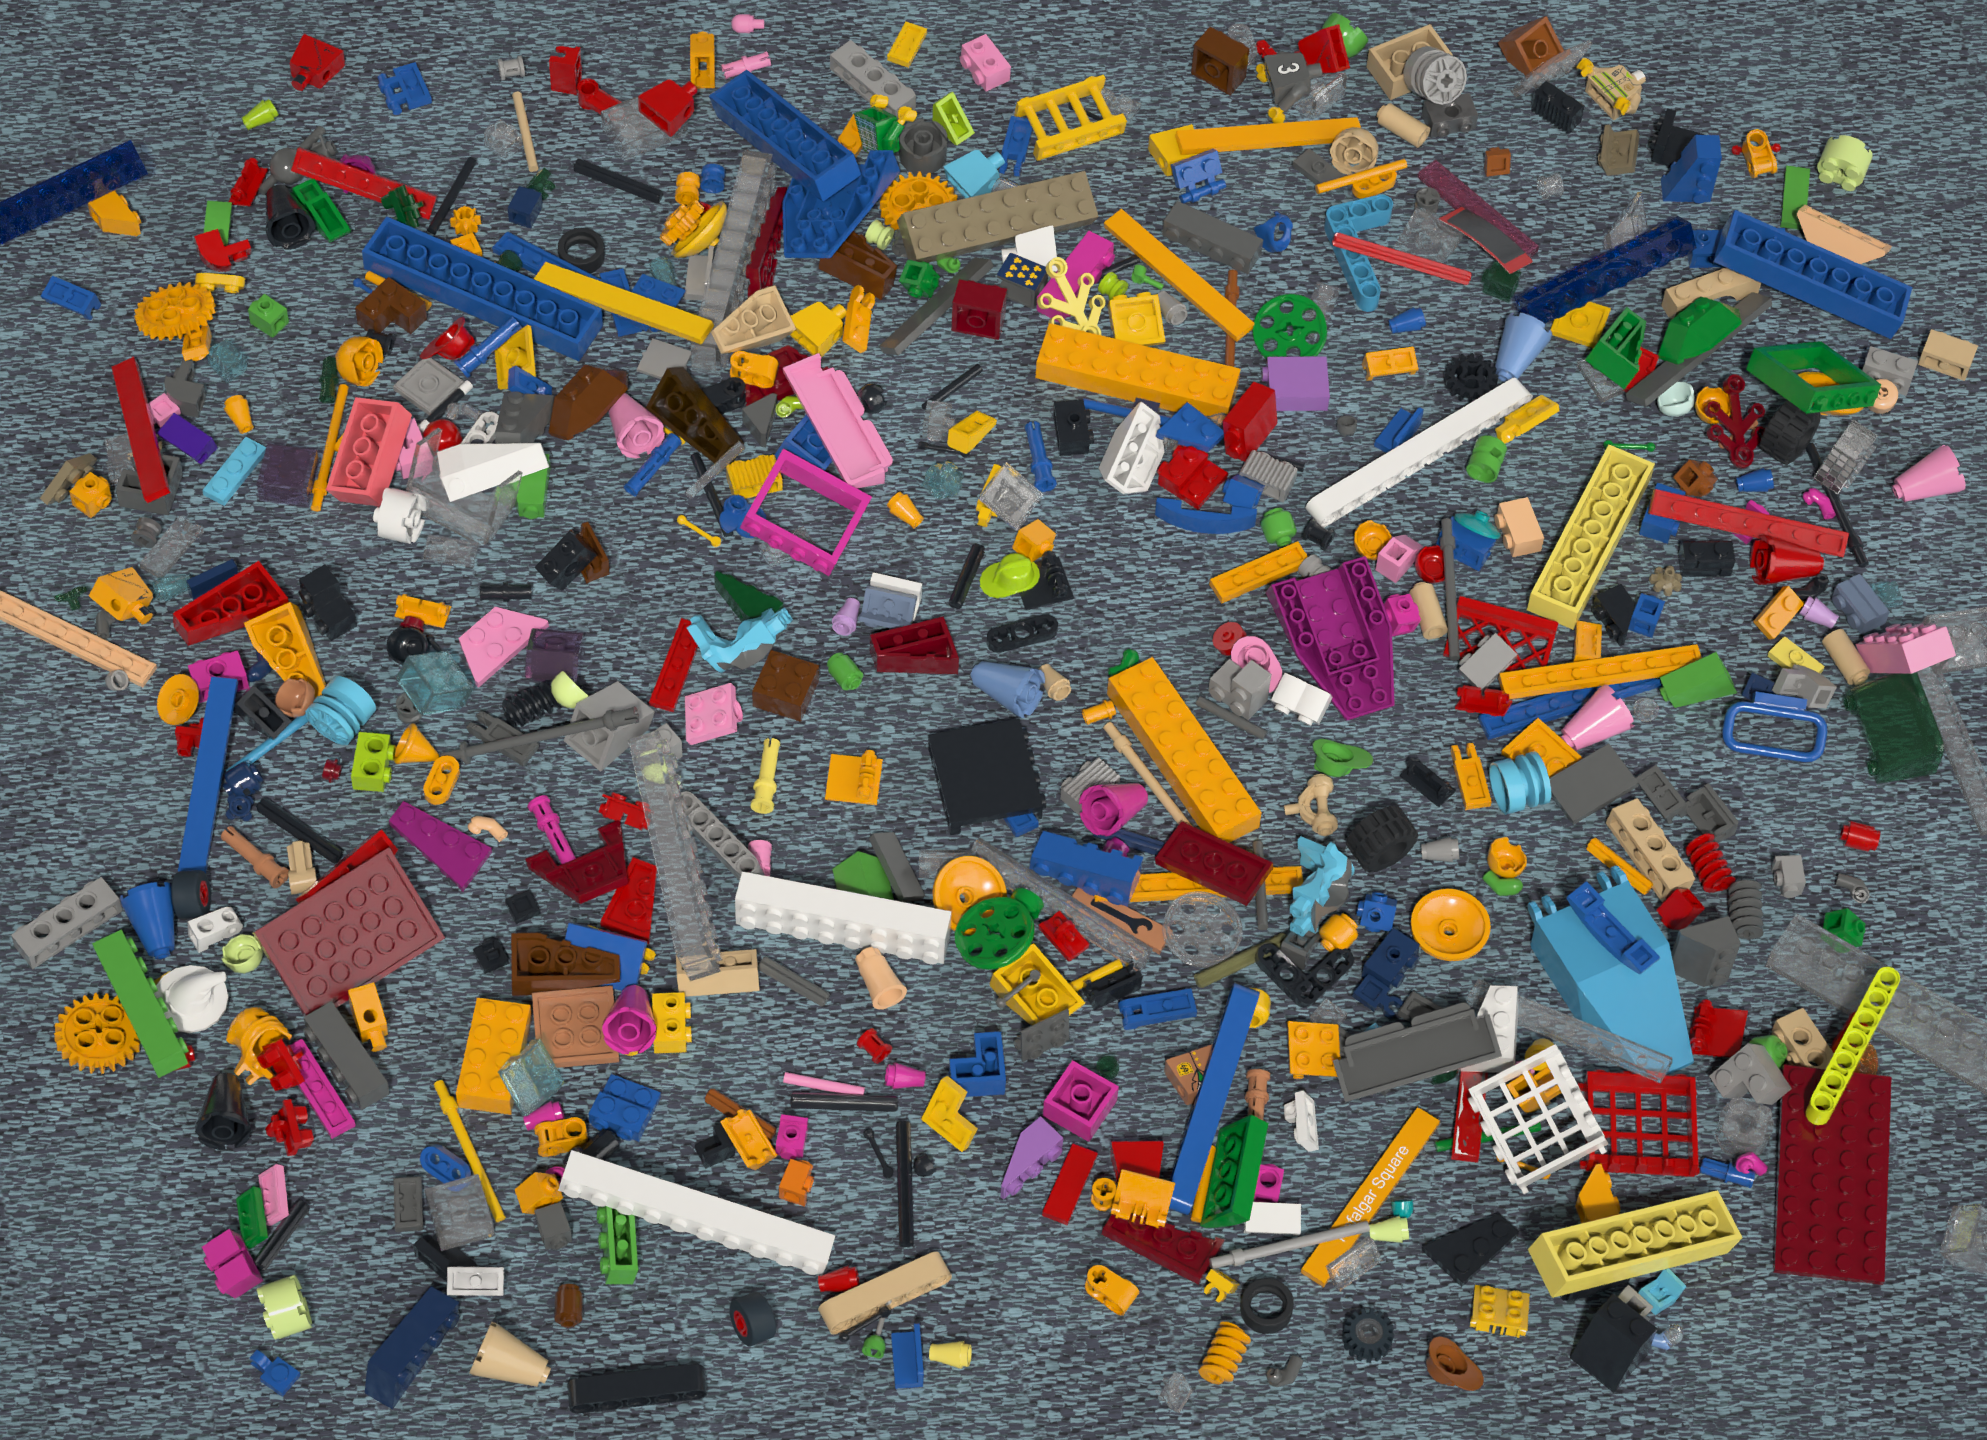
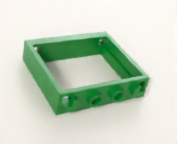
M1822 341L1754 348L1746 368L1747 371L1806 414L1873 406L1882 385ZM1817 368L1839 385L1813 387L1791 370Z

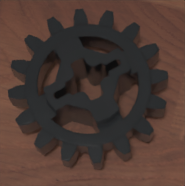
M1470 353L1469 358L1461 354L1460 360L1452 358L1451 364L1446 366L1444 374L1445 388L1451 389V396L1458 394L1459 401L1468 398V403H1471L1474 398L1478 399L1496 388L1498 381L1496 367H1490L1491 360L1484 362L1483 355H1480L1477 359L1474 358L1473 353Z

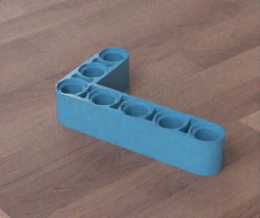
M1376 195L1333 205L1327 209L1324 230L1357 306L1366 312L1374 311L1378 307L1381 292L1370 262L1365 255L1333 246L1332 239L1336 232L1359 238L1356 233L1358 231L1388 224L1392 215L1393 201L1387 195Z

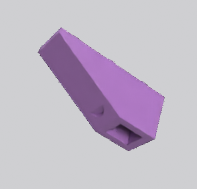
M1041 1116L1020 1134L1001 1185L1000 1197L1003 1200L1009 1194L1012 1196L1017 1194L1023 1187V1182L1029 1177L1033 1179L1038 1176L1043 1169V1165L1049 1160L1051 1162L1055 1161L1063 1151V1137Z

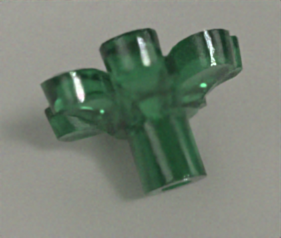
M78 586L73 588L72 591L53 597L57 602H68L71 611L81 608L78 598H80L81 594L87 592V587Z

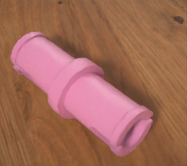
M766 51L748 58L743 56L741 60L722 64L723 75L725 79L741 74L745 70L751 72L771 66L770 58L768 59L769 55Z

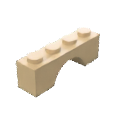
M1723 268L1667 288L1662 307L1670 320H1672L1700 296L1712 300L1723 296H1732L1738 301L1744 299L1751 292L1758 293L1761 282L1729 268Z

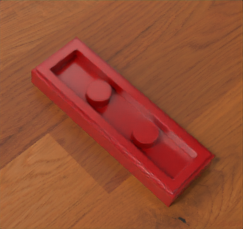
M1072 1144L1042 1212L1043 1217L1068 1226L1098 1157L1097 1152Z

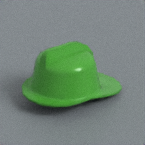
M1328 739L1315 740L1312 745L1314 752L1317 754L1314 768L1332 777L1345 776L1353 768H1367L1373 763V756L1369 752L1355 746L1340 744Z

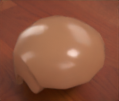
M301 678L299 680L287 679L280 686L276 694L275 706L287 716L294 718L304 716L307 708L315 700V689L309 682Z

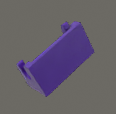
M173 413L157 432L160 438H163V440L169 442L201 465L218 449L212 437L176 413Z

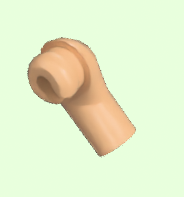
M474 816L468 824V829L473 834H479L482 829L487 830L499 842L508 835V832L493 818Z

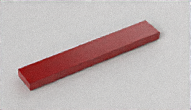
M301 147L297 149L291 168L292 172L382 203L381 198L387 195L389 191L404 185L398 181ZM405 184L408 195L413 194L415 202L423 201L424 206L418 208L421 217L429 220L437 195Z

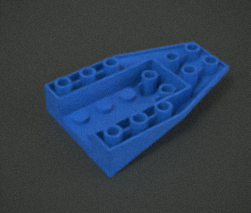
M870 150L865 164H858L861 175L823 202L792 177L783 200L785 258H831L899 174L900 169L893 151Z

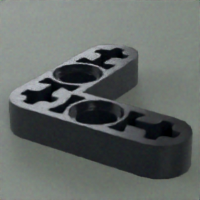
M1268 943L1262 945L1256 952L1255 963L1296 1005L1307 1008L1312 1006L1350 970L1354 964V956L1346 948H1337L1306 976L1278 947ZM1271 953V960L1268 959L1267 961H1265L1263 959L1264 955ZM1345 958L1344 964L1342 963L1336 970L1332 968L1338 959ZM1278 962H1281L1282 964L1279 965L1276 971H1274L1273 967L1277 965ZM1289 970L1293 974V980L1291 982L1282 980L1280 971ZM1317 973H1327L1330 977V982L1328 984L1320 983L1317 979ZM1312 985L1315 989L1309 997L1303 999L1301 997L1302 992H1306Z

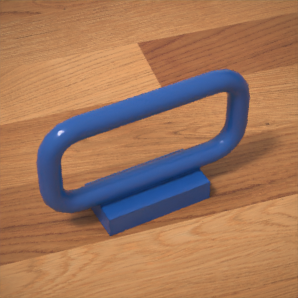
M1754 692L1752 702H1737L1727 709L1722 734L1725 745L1735 752L1798 762H1813L1819 759L1824 752L1827 724L1818 713L1805 711L1807 699ZM1739 712H1749L1813 722L1817 727L1815 747L1810 752H1801L1737 742L1733 738L1735 716Z

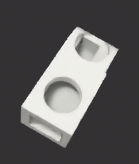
M224 907L188 921V935L198 953L208 949L209 945L239 933L243 925L232 907Z

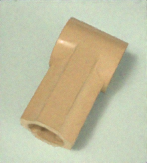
M296 841L287 846L291 895L303 893L317 881L315 867L312 865L309 843Z

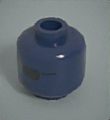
M241 762L225 773L226 783L223 784V787L229 796L232 794L244 797L252 796L261 790V782L264 779L254 763L249 765L247 762Z

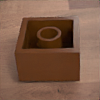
M1209 27L1194 44L1191 74L1231 96L1246 79L1250 48L1228 37L1222 31Z
M770 650L752 690L753 707L801 722L819 682V665Z

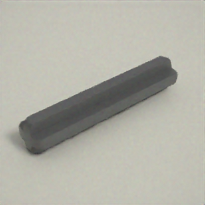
M763 957L758 965V969L819 1006H825L830 998L829 992L769 957Z

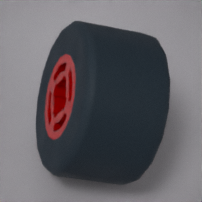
M179 871L174 875L171 896L173 908L178 918L193 919L209 913L211 890L208 877L204 871Z
M755 1291L731 1301L729 1306L731 1323L738 1338L744 1345L751 1347L775 1336V1316L769 1302L761 1293Z

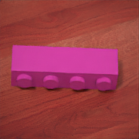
M1091 231L1086 233L1065 260L1068 267L1065 277L1076 298L1080 288L1078 285L1079 276L1084 273H1090L1094 277V284H1096L1101 278L1102 270L1110 267L1115 258V254H1113L1114 243ZM1084 277L1083 282L1088 285L1089 280ZM1051 278L1037 296L1038 300L1039 296L1049 293L1053 298L1066 302L1055 278ZM1043 297V303L1045 305H1048L1049 301L1047 298ZM1037 303V311L1049 318L1060 315L1065 320L1067 317H1071V315L1052 308L1041 309Z

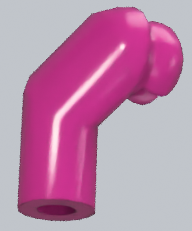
M1750 1151L1739 1156L1735 1163L1736 1169L1744 1174L1750 1173L1748 1170L1752 1169L1757 1175L1761 1176L1768 1169V1166L1755 1153Z

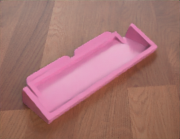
M819 353L784 367V375L843 481L855 488L884 484L885 472L892 465L893 459L870 420H862L861 416L864 414V407L845 373L841 370L835 371L833 367L823 371L821 369V356Z

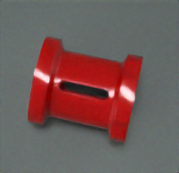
M874 1028L864 1032L857 1041V1046L860 1049L864 1048L872 1056V1061L877 1064L883 1061L892 1051V1046L885 1044L877 1036V1031Z

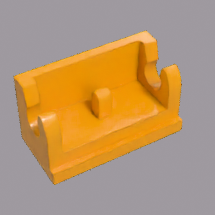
M1414 347L1365 353L1362 361L1363 370L1366 369L1367 371L1366 381H1370L1373 377L1399 373L1409 372V375H1414L1418 371Z
M741 1109L737 1111V1116L733 1118L726 1117L720 1122L747 1168L757 1170L777 1157L778 1154L752 1110Z

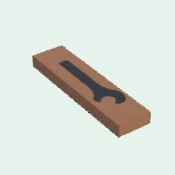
M1080 888L1076 889L1067 903V907L1159 955L1173 933L1171 929L1124 905H1115L1109 901L1095 902L1093 895L1085 893Z

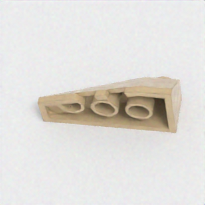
M774 285L752 294L715 327L711 334L721 354L759 348L779 342L795 331L796 327Z

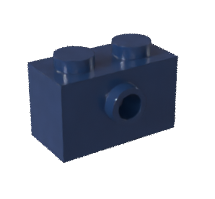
M1393 928L1364 964L1361 977L1365 979L1369 973L1389 987L1390 991L1393 987L1397 989L1405 979L1404 973L1408 968L1412 970L1417 965L1420 956H1418L1420 944Z

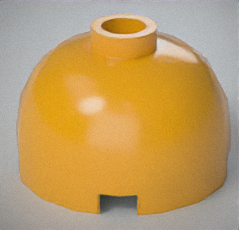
M354 336L344 341L336 353V367L339 375L347 382L357 386L368 387L380 373V371H375L378 368V363H383V350L377 340L370 337Z

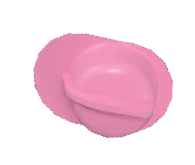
M1255 636L1240 638L1234 644L1231 651L1232 661L1241 668H1244L1251 660L1272 674L1269 693L1274 691L1282 679V668L1271 647Z

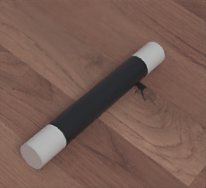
M466 380L418 425L421 435L429 423L439 420L473 388L469 381Z

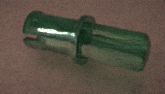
M327 356L323 360L322 375L319 377L321 384L319 400L322 403L332 404L335 402L336 385L339 383L336 358Z

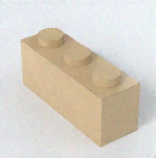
M756 949L676 955L679 993L685 992V997L759 991Z

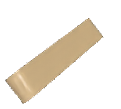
M932 1252L825 1301L819 1306L818 1311L830 1333L833 1335L838 1334L876 1315L882 1307H885L888 1301L892 1300L891 1304L888 1305L889 1309L895 1308L945 1285L951 1280L952 1275L940 1253Z

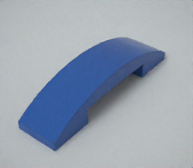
M1157 498L1155 515L1163 521L1185 530L1208 534H1225L1255 527L1257 509L1232 506L1231 514L1181 509L1182 500Z
M1587 881L1567 896L1569 904L1585 927L1603 947L1625 966L1638 974H1642L1660 959V956L1642 938L1638 941L1603 905L1605 900Z

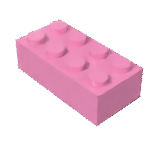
M1923 623L1914 626L1912 624L1902 626L1894 624L1886 627L1885 633L1879 635L1876 632L1863 637V642L1856 644L1859 654L1870 669V673L1912 674L1956 656L1947 627L1936 626L1935 623L1925 626Z

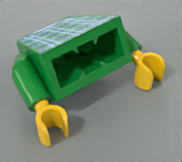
M878 94L871 96V107L854 113L864 151L868 153L870 150H892L893 153L898 152L900 149L899 135L905 128L904 123L905 121L913 122L916 119L917 112L913 111L910 107H900L898 109L899 119L897 120L895 115L882 110L888 104L887 96Z

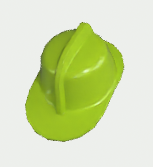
M1012 553L1006 555L1000 562L990 565L982 572L980 587L986 595L993 598H1003L1027 591L1038 583L1040 578L1039 568L1024 555Z

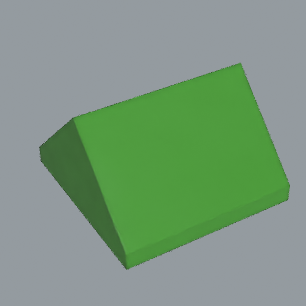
M858 851L832 869L837 890L894 900L890 882L878 857Z

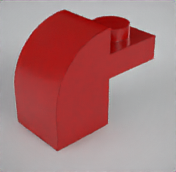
M218 229L194 236V243L202 262L214 271H231L230 261L240 262L247 259L248 255L251 254V246L248 239L224 247Z

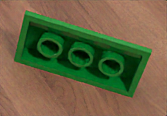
M1249 1115L1219 1129L1202 1221L1200 1222L1201 1227H1227L1250 1220L1269 1123Z

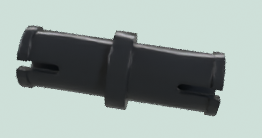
M503 582V585L480 584V601L503 600V602H508L509 600H532L531 583L508 584V582Z

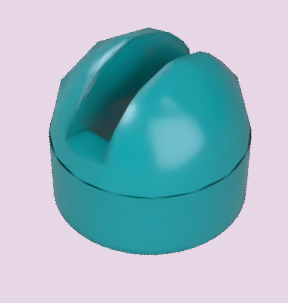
M1413 1200L1391 1201L1392 1212L1395 1216L1400 1215V1218H1409L1414 1210Z

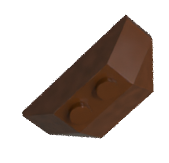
M585 364L555 396L549 434L553 437L569 441L574 438L575 434L581 433L598 423L627 391V371L611 366Z

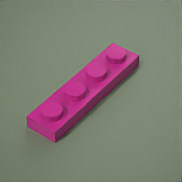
M303 1039L291 1044L293 1052L302 1050L304 1054L298 1061L302 1066V1069L299 1071L305 1081L298 1085L330 1138L333 1139L355 1127L354 1119Z

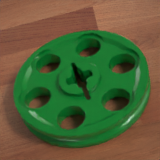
M1285 294L1271 299L1259 310L1254 320L1253 337L1258 351L1265 359L1267 357H1287V352L1292 348L1300 350L1299 357H1317L1327 339V324L1322 310L1315 302L1301 295ZM1285 302H1289L1294 307L1290 313H1282L1280 306ZM1307 310H1312L1316 313V318L1309 322L1305 321L1302 318L1303 313ZM1266 317L1274 320V325L1268 329L1260 325L1262 319ZM1288 326H1292V328L1294 329L1293 335L1288 336V333L1284 332L1287 331ZM1311 333H1316L1320 336V340L1312 345L1306 342V337ZM1269 340H1274L1278 344L1277 348L1271 352L1266 351L1264 344Z
M1008 897L986 899L971 907L961 917L955 930V944L962 958L971 966L986 970L1002 968L1018 960L1028 950L1034 938V922L1027 908L1015 899ZM994 910L992 916L988 918L982 917L985 911ZM1011 911H1019L1015 918H1006ZM976 928L973 935L964 936L966 930ZM1017 931H1026L1022 937L1013 938ZM975 948H983L979 955H970ZM1008 949L1004 956H995L998 950Z

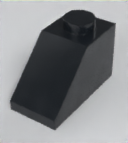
M254 685L247 689L234 704L233 711L249 726L272 740L291 723V720Z

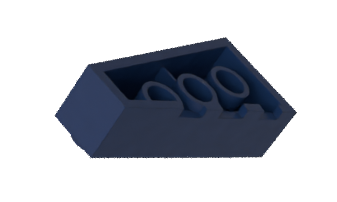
M431 1286L368 1360L365 1394L393 1409L431 1354L439 1347L448 1330H452L457 1325L460 1318L458 1314L459 1302Z

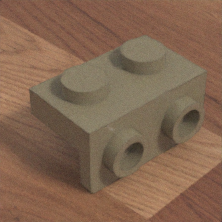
M1610 124L1605 125L1604 134L1601 135L1602 150L1598 154V162L1600 167L1604 168L1607 176L1635 172L1640 137L1637 129L1614 132Z

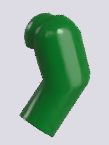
M1133 649L1125 650L1121 664L1108 668L1109 677L1137 665L1139 662L1138 652Z

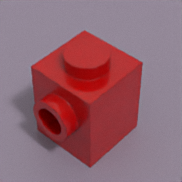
M1676 889L1656 911L1660 914L1661 921L1667 928L1680 930L1686 928L1705 907L1689 889Z

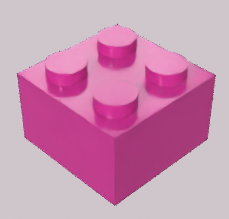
M1072 1060L1045 1099L1043 1116L1090 1142L1117 1102L1119 1086Z

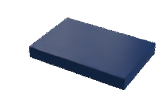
M573 922L568 923L565 940L570 941L571 945L582 948L591 947L619 955L620 982L600 986H613V989L620 991L630 985L638 986L647 941Z

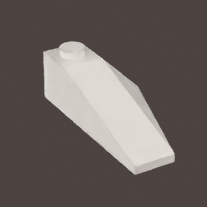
M541 443L459 444L437 452L441 479L450 502L549 467Z

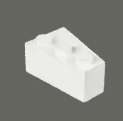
M1490 985L1476 1019H1481L1485 1015L1490 1014L1502 1057L1461 1068V1071L1501 1073L1515 1065L1519 1006L1517 986Z

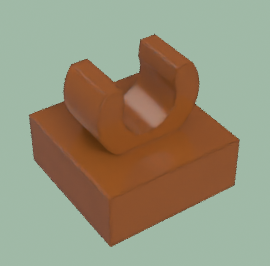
M1492 147L1489 148V151H1485L1484 172L1487 177L1510 174L1511 153L1508 148Z

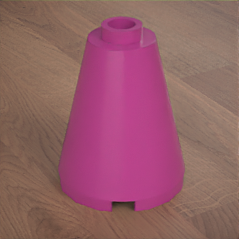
M1138 783L1091 786L1083 791L1079 799V805L1082 804L1081 820L1085 827L1095 835H1113L1146 806L1148 802L1147 791Z
M630 985L625 987L603 1021L602 1032L604 1040L612 1050L621 1054H629V1052L635 1051L642 1053L651 1047L655 1040L656 1025L648 995L640 986Z

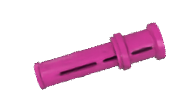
M542 795L531 800L527 808L530 812H533L538 821V829L545 832L561 864L576 859L559 826L560 818L558 814L553 812L550 806L549 797ZM557 838L559 839V841H560V843H561V845H562V847H563V849H564L563 852H562V850H561V848H560L558 842L556 841Z

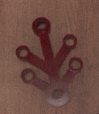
M1733 374L1723 382V390L1729 396L1731 418L1721 409V406L1716 401L1706 404L1704 406V413L1709 418L1715 417L1733 434L1734 442L1724 434L1723 428L1718 424L1708 428L1707 437L1711 441L1718 440L1730 452L1729 457L1732 464L1737 468L1745 469L1752 464L1754 459L1753 450L1761 443V438L1757 435V432L1763 435L1765 428L1762 426L1755 428L1751 432V439L1746 444L1744 434L1756 420L1765 414V408L1760 403L1753 404L1748 409V415L1742 420L1739 393L1745 389V381L1740 375ZM1710 406L1714 408L1715 413L1710 410ZM1754 408L1758 410L1759 415L1755 413ZM1713 430L1717 432L1718 436L1714 435Z

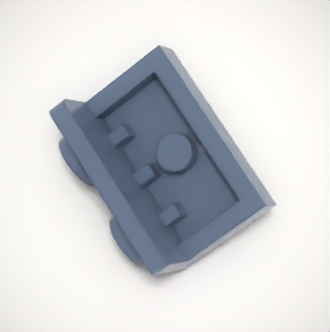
M868 585L859 621L865 622L864 624L869 627L877 628L883 626L888 627L889 630L911 625L913 623L917 596Z

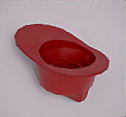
M458 318L445 332L430 342L421 352L420 358L422 360L427 359L435 354L450 360L462 357L475 342L473 336L463 326L465 318Z

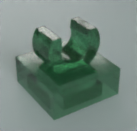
M544 167L533 176L525 188H531L542 193V200H545L549 195L544 192L543 188L551 192L555 185L547 180L551 173Z

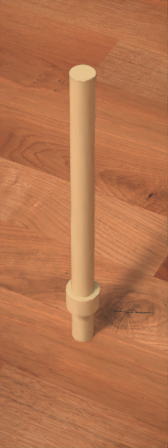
M1108 722L1103 729L1114 741L1113 746L1117 751L1124 754L1179 825L1182 821L1191 825L1131 748L1132 743L1125 735H1121L1112 722Z

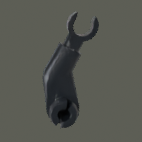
M1818 574L1804 588H1793L1792 590L1802 601H1806L1809 596L1814 599L1828 588V576ZM1776 587L1773 594L1776 595L1782 587Z

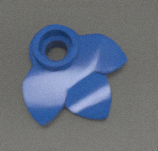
M732 495L727 498L723 505L724 511L719 517L722 529L726 533L736 530L739 535L745 538H755L740 528L752 504H748L746 499L740 495ZM759 507L756 514L767 519L766 514Z

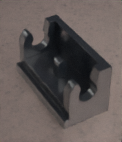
M1133 961L1127 962L1125 968L1093 983L1090 980L1083 983L1082 991L1093 1010L1141 989L1143 976L1139 970L1134 971Z

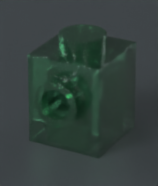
M1494 261L1491 269L1486 268L1482 276L1481 282L1484 283L1482 292L1510 303L1519 286L1521 272L1517 270L1510 274L1500 263Z

